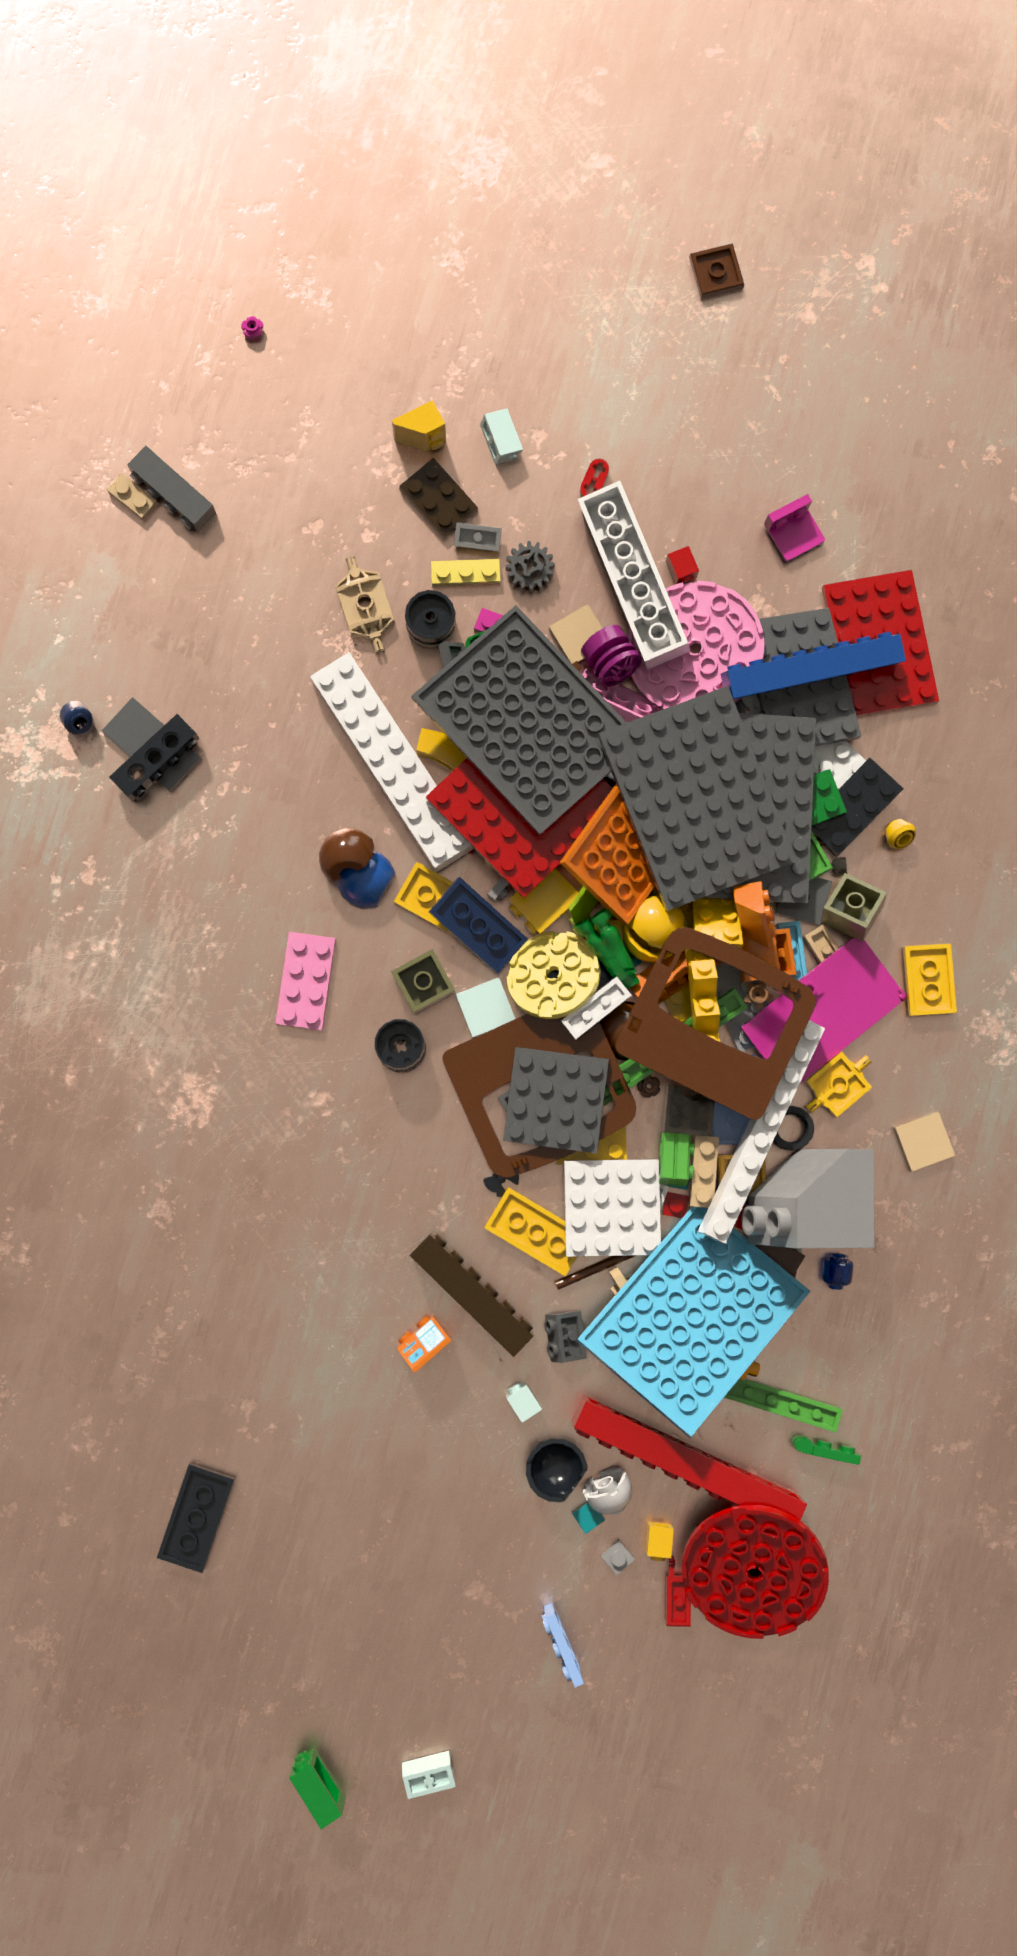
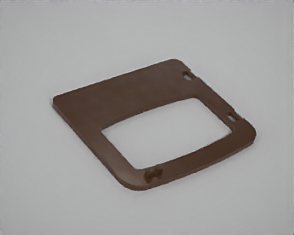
M688 927L678 928L667 938L616 1041L615 1048L619 1054L751 1120H758L764 1115L811 1018L816 1004L815 995L808 986L742 949ZM688 949L706 955L740 970L792 1001L793 1009L767 1059L747 1054L717 1041L676 1019L659 1007L658 1000L684 950ZM667 952L675 955L669 967L662 964ZM634 1018L642 1021L637 1033L629 1030Z
M525 1014L457 1045L443 1054L442 1059L493 1173L508 1178L547 1165L577 1152L540 1146L513 1156H507L504 1153L483 1106V1098L511 1082L515 1047L573 1055L590 1051L596 1058L610 1059L606 1084L615 1102V1108L602 1117L599 1140L632 1122L636 1116V1102L600 1022L596 1023L575 1040L561 1022L565 1017L543 1019ZM617 1080L620 1081L625 1092L618 1096L612 1085Z

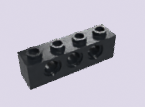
M176 714L111 774L109 778L131 801L134 799L138 800L147 792L146 788L149 785L155 784L162 779L164 771L169 767L173 768L180 762V756L186 751L190 752L193 750L200 738ZM171 739L179 740L175 748H168V743ZM159 754L162 756L159 763H151L154 755ZM139 770H143L144 777L140 780H134V774Z

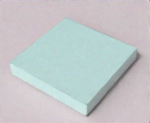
M499 977L456 994L472 1038L515 1019Z

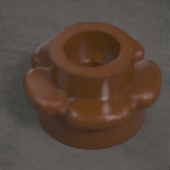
M649 1075L638 1082V1090L641 1091V1095L650 1098L660 1092V1081L657 1077Z

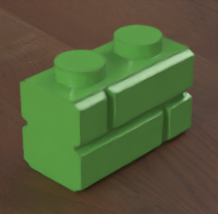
M662 1133L659 1154V1184L686 1186L689 1179H693L694 1167L689 1165V1159L694 1156V1143L690 1142L689 1134Z

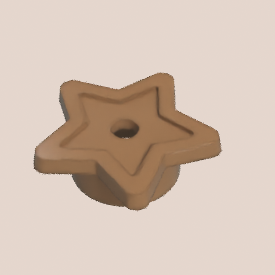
M749 982L746 983L748 994L743 999L744 1002L754 1003L757 1009L761 1010L764 1001L773 999V995L766 989V984L762 982L757 985Z

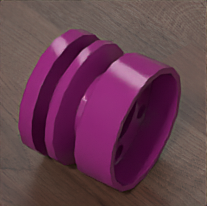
M610 625L600 629L590 636L581 648V656L588 666L593 669V673L604 687H611L625 681L642 663L641 655L632 643H629V638L619 625Z

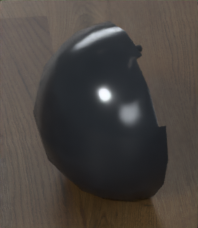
M552 1438L539 1443L531 1451L526 1462V1477L530 1488L538 1497L549 1502H564L583 1478L588 1465L584 1454L575 1444L565 1439Z

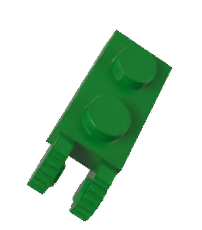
M798 1435L792 1441L793 1447L800 1453L859 1465L861 1461V1455L855 1452V1448L851 1446L841 1445V1449L831 1447L832 1443L818 1440L816 1444L812 1443L808 1437Z

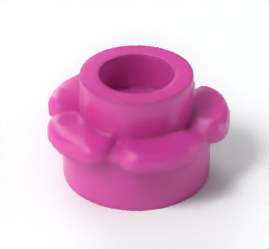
M255 316L247 317V320H244L241 324L244 335L250 339H256L261 336L264 327L263 322Z

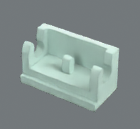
M508 409L484 414L480 426L495 465L516 459V454L521 453L523 448Z
M449 1751L402 1762V1777L408 1799L456 1787Z

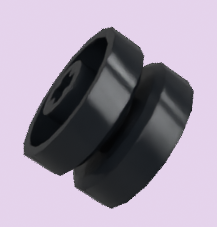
M426 590L418 592L410 599L405 610V621L408 635L416 644L426 648L439 647L438 644L449 641L455 632L456 612L453 603L445 594L439 591Z

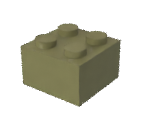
M844 873L824 906L821 922L863 942L884 907L887 892Z
M433 949L391 971L414 1015L455 993V989Z

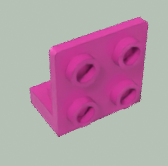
M808 494L768 514L764 525L785 562L802 555L825 541L823 534L808 510L812 503Z

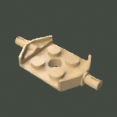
M351 556L352 564L350 558L347 557L345 560L349 573L335 587L350 634L353 637L370 639L373 642L375 653H380L377 644H379L380 650L383 652L385 649L381 636L395 622L380 574L360 569L357 566L355 556ZM368 597L371 603L368 607H361L358 604L359 599Z

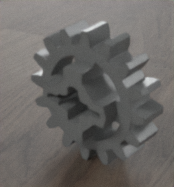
M530 541L527 542L526 547L519 543V550L517 551L512 548V556H507L506 561L510 564L505 565V571H511L507 574V578H514L513 586L515 587L520 584L521 591L525 587H529V591L533 592V587L535 586L540 591L542 590V583L548 585V577L553 578L554 572L552 569L555 568V563L550 562L553 559V555H546L548 548L544 547L541 550L539 542L535 544V547L531 545ZM538 557H540L544 561V563H541ZM533 560L534 566L531 567V569H529V572L527 573V567L529 566V564H531ZM516 570H519L521 572L522 577L518 575Z

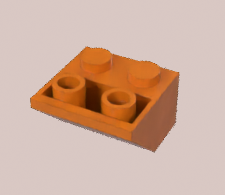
M762 881L734 886L735 905L744 937L768 948L773 947L772 937H777L775 924L771 923V921H775L773 908L767 905L771 904L768 890L763 889Z
M790 928L776 930L777 937H772L773 947L771 948L742 935V950L764 960L789 975H796ZM741 971L742 982L757 980Z

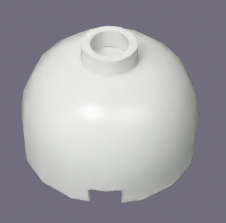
M614 1467L599 1472L601 1477L595 1481L593 1477L588 1480L583 1488V1494L593 1510L601 1514H619L624 1511L632 1497V1485L622 1468Z

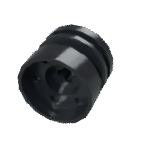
M394 1019L386 1022L378 1030L375 1037V1050L378 1058L387 1069L396 1073H407L415 1070L423 1062L426 1055V1043L421 1030L414 1023L405 1019ZM405 1043L407 1050L405 1052L401 1050L398 1053L396 1045H403Z

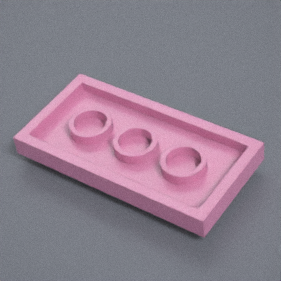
M289 932L275 1024L323 1031L336 942L335 938Z

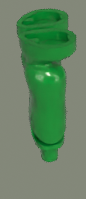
M604 908L592 916V918L588 917L577 923L573 930L576 934L586 938L588 948L599 958L612 978L617 977L625 988L628 989L639 982L635 974L637 970L634 968V964L624 946L618 929L609 924L613 914ZM594 926L599 930L600 934L596 933Z

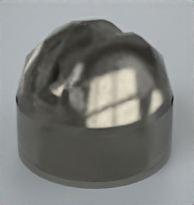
M846 857L834 859L831 863L833 867L831 871L838 876H843L844 873L847 874Z

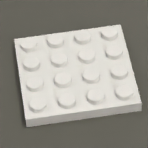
M659 1159L564 1161L566 1257L651 1255L661 1243Z

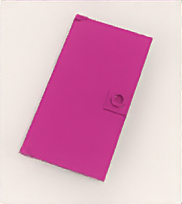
M852 937L813 970L798 980L808 986L815 995L816 1004L810 1021L825 1028L800 1084L907 998V995L898 986L865 940L862 942ZM782 994L740 1027L763 1059H767L770 1056L793 1009L792 1001Z

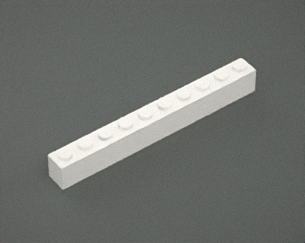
M809 1020L764 1115L758 1120H749L699 1227V1233L717 1242L726 1244L825 1030L824 1027Z

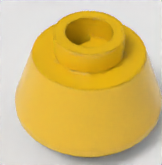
M902 819L891 821L885 831L888 845L893 849L907 847L915 839L916 827Z

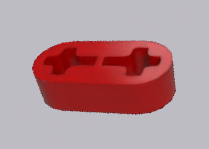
M599 458L590 463L581 483V497L588 495L586 494V489L590 487L591 483L595 484L594 492L603 488L609 473V465L605 460ZM601 466L603 472L599 473L598 478L594 477L595 469Z

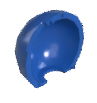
M373 851L371 859L364 868L358 871L353 868L341 870V878L337 880V887L342 897L350 904L360 908H373L378 905L386 888L395 877V870L391 862L384 855Z

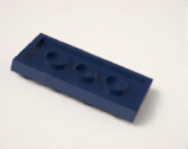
M458 877L428 911L431 916L496 974H499L528 940L524 934L461 877Z

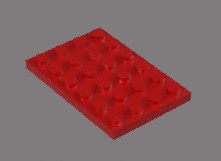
M912 570L823 585L822 591L825 606L830 609L838 643L849 641L850 645L857 643L856 639L870 636L871 640L878 639L877 635L885 632H891L892 635L901 634L906 658L905 662L846 675L856 716L860 717L938 703L939 696Z

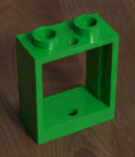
M312 1749L309 1752L304 1750L294 1758L295 1762L293 1763L289 1779L322 1830L342 1816L346 1798L316 1750Z

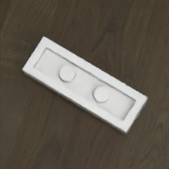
M616 977L590 997L580 1009L566 1016L561 1022L576 1040L631 997V994Z

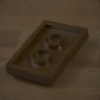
M434 458L399 486L401 492L443 539L456 529L457 522L464 523L478 511L476 504Z

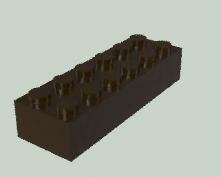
M430 1233L409 1256L499 1344L515 1357L534 1337L531 1331L533 1329L532 1325L523 1316L519 1319L514 1314L516 1312L515 1308L506 1299L501 1302L497 1298L499 1295L497 1290L489 1283L485 1286L480 1281L481 1275L472 1266L469 1269L462 1264L464 1258L455 1250L450 1252L445 1247L447 1242L438 1233L435 1236Z

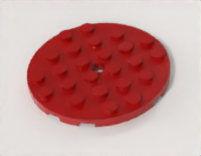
M740 1505L711 1515L693 1531L683 1553L682 1579L690 1602L694 1608H698L705 1615V1619L708 1622L736 1636L764 1639V1636L778 1634L780 1637L797 1630V1627L806 1620L810 1621L817 1614L828 1591L829 1567L820 1541L796 1517L768 1506ZM758 1567V1570L761 1571L760 1575L753 1576L748 1572Z

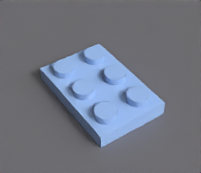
M552 1602L544 1606L543 1624L548 1636L553 1634L551 1639L557 1658H563L561 1663L567 1682L572 1680L574 1687H578L584 1684L582 1672Z

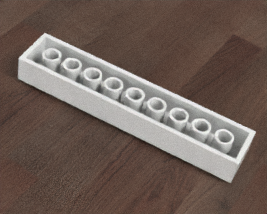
M348 652L311 675L310 678L314 687L434 871L437 873L473 850L474 848L426 800L425 797L437 786L351 654Z

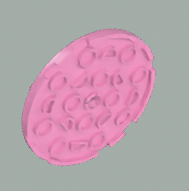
M709 581L679 583L666 588V591L689 647L695 643L700 644L702 647L700 653L692 654L688 652L650 669H647L642 657V663L631 676L644 697L662 710L721 689L723 684L720 674L728 671V666L741 663V667H747L750 661L764 660L765 641L760 620L746 599L730 588L727 589ZM629 630V643H632V645L636 648L637 652L641 655L632 631ZM739 698V699H734V703H736V702H737L738 700H740L741 698Z

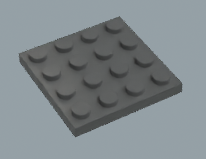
M515 1047L503 1141L597 1154L610 1059Z

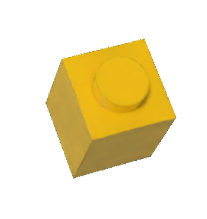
M647 1523L645 1552L647 1556H651V1560L665 1561V1558H671L674 1532L671 1524Z

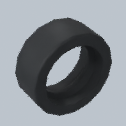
M789 1106L785 1115L792 1114L801 1118L805 1128L804 1134L795 1142H787L779 1136L777 1131L773 1143L784 1150L801 1149L808 1145L813 1137V1119L807 1111L796 1106Z

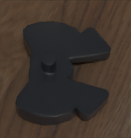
M493 1173L492 1176L485 1177L483 1182L488 1190L496 1193L497 1197H502L505 1189L501 1183H505L507 1179L518 1185L519 1175L506 1178Z

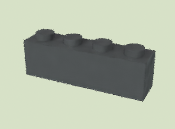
M146 445L127 464L131 472L129 476L137 484L143 483L147 487L146 491L154 499L159 497L164 502L163 506L171 514L177 513L181 517L179 519L181 523L188 529L192 527L199 532L216 514L212 503Z

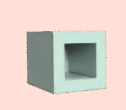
M518 1382L508 1389L509 1394L506 1395V1399L522 1423L542 1410L541 1405L526 1382L522 1385Z

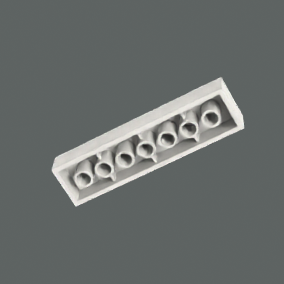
M615 482L579 498L578 502L647 669L690 652L688 641L621 482Z

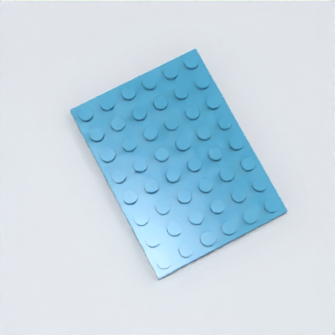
M692 1206L577 1339L579 1344L689 1438L693 1436L811 1292L754 1244H748V1239L734 1228L726 1244L717 1242L699 1233V1227L708 1208Z

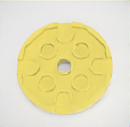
M548 931L530 938L512 957L507 976L509 992L523 1011L538 1018L557 1019L577 1011L594 995L600 980V964L597 956L588 948L586 940L581 936L568 931L567 933ZM553 970L559 971L557 979L548 978V974Z

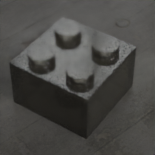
M666 1085L662 1132L712 1136L715 1101L685 1086Z

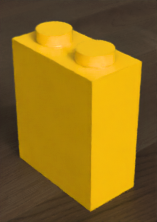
M555 869L524 899L516 892L509 899L508 903L510 906L508 908L517 918L521 916L526 921L524 926L531 934L537 933L540 935L569 910L568 907L574 901L578 892Z

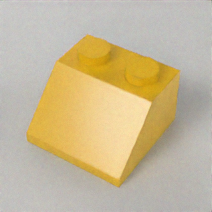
M433 400L392 420L393 436L397 443L428 451L430 449L436 450L446 442L445 422Z

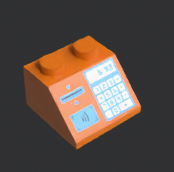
M426 1315L416 1324L418 1327L416 1331L412 1334L408 1331L398 1340L400 1345L397 1347V1350L414 1373L452 1341L451 1334L434 1315L430 1318Z

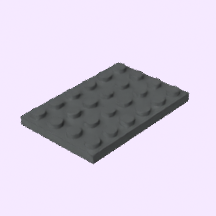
M829 608L759 619L765 641L763 663L770 662V657L784 654L785 658L793 657L792 653L796 651L806 650L807 654L814 652L813 648L827 645L828 649L836 648L835 644L838 643ZM846 675L757 694L762 714L816 718L815 746L856 740L862 736Z

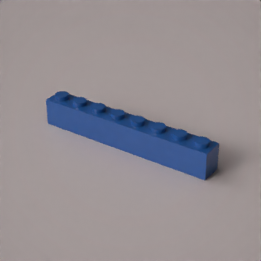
M891 632L878 634V639L871 640L870 636L856 639L857 643L850 645L849 641L836 643V648L828 649V646L824 645L813 648L814 652L808 654L806 650L793 652V657L785 658V655L782 654L770 657V662L763 663V659L750 661L747 667H741V663L727 667L728 671L720 674L723 687H729L734 700L896 665L906 661L901 634L892 635Z

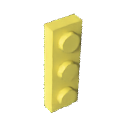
M499 559L431 561L432 586L500 584Z

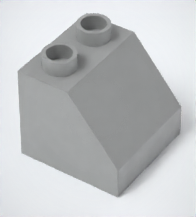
M798 1149L748 1196V1206L744 1208L741 1218L743 1231L748 1235V1244L787 1248H874V1149Z

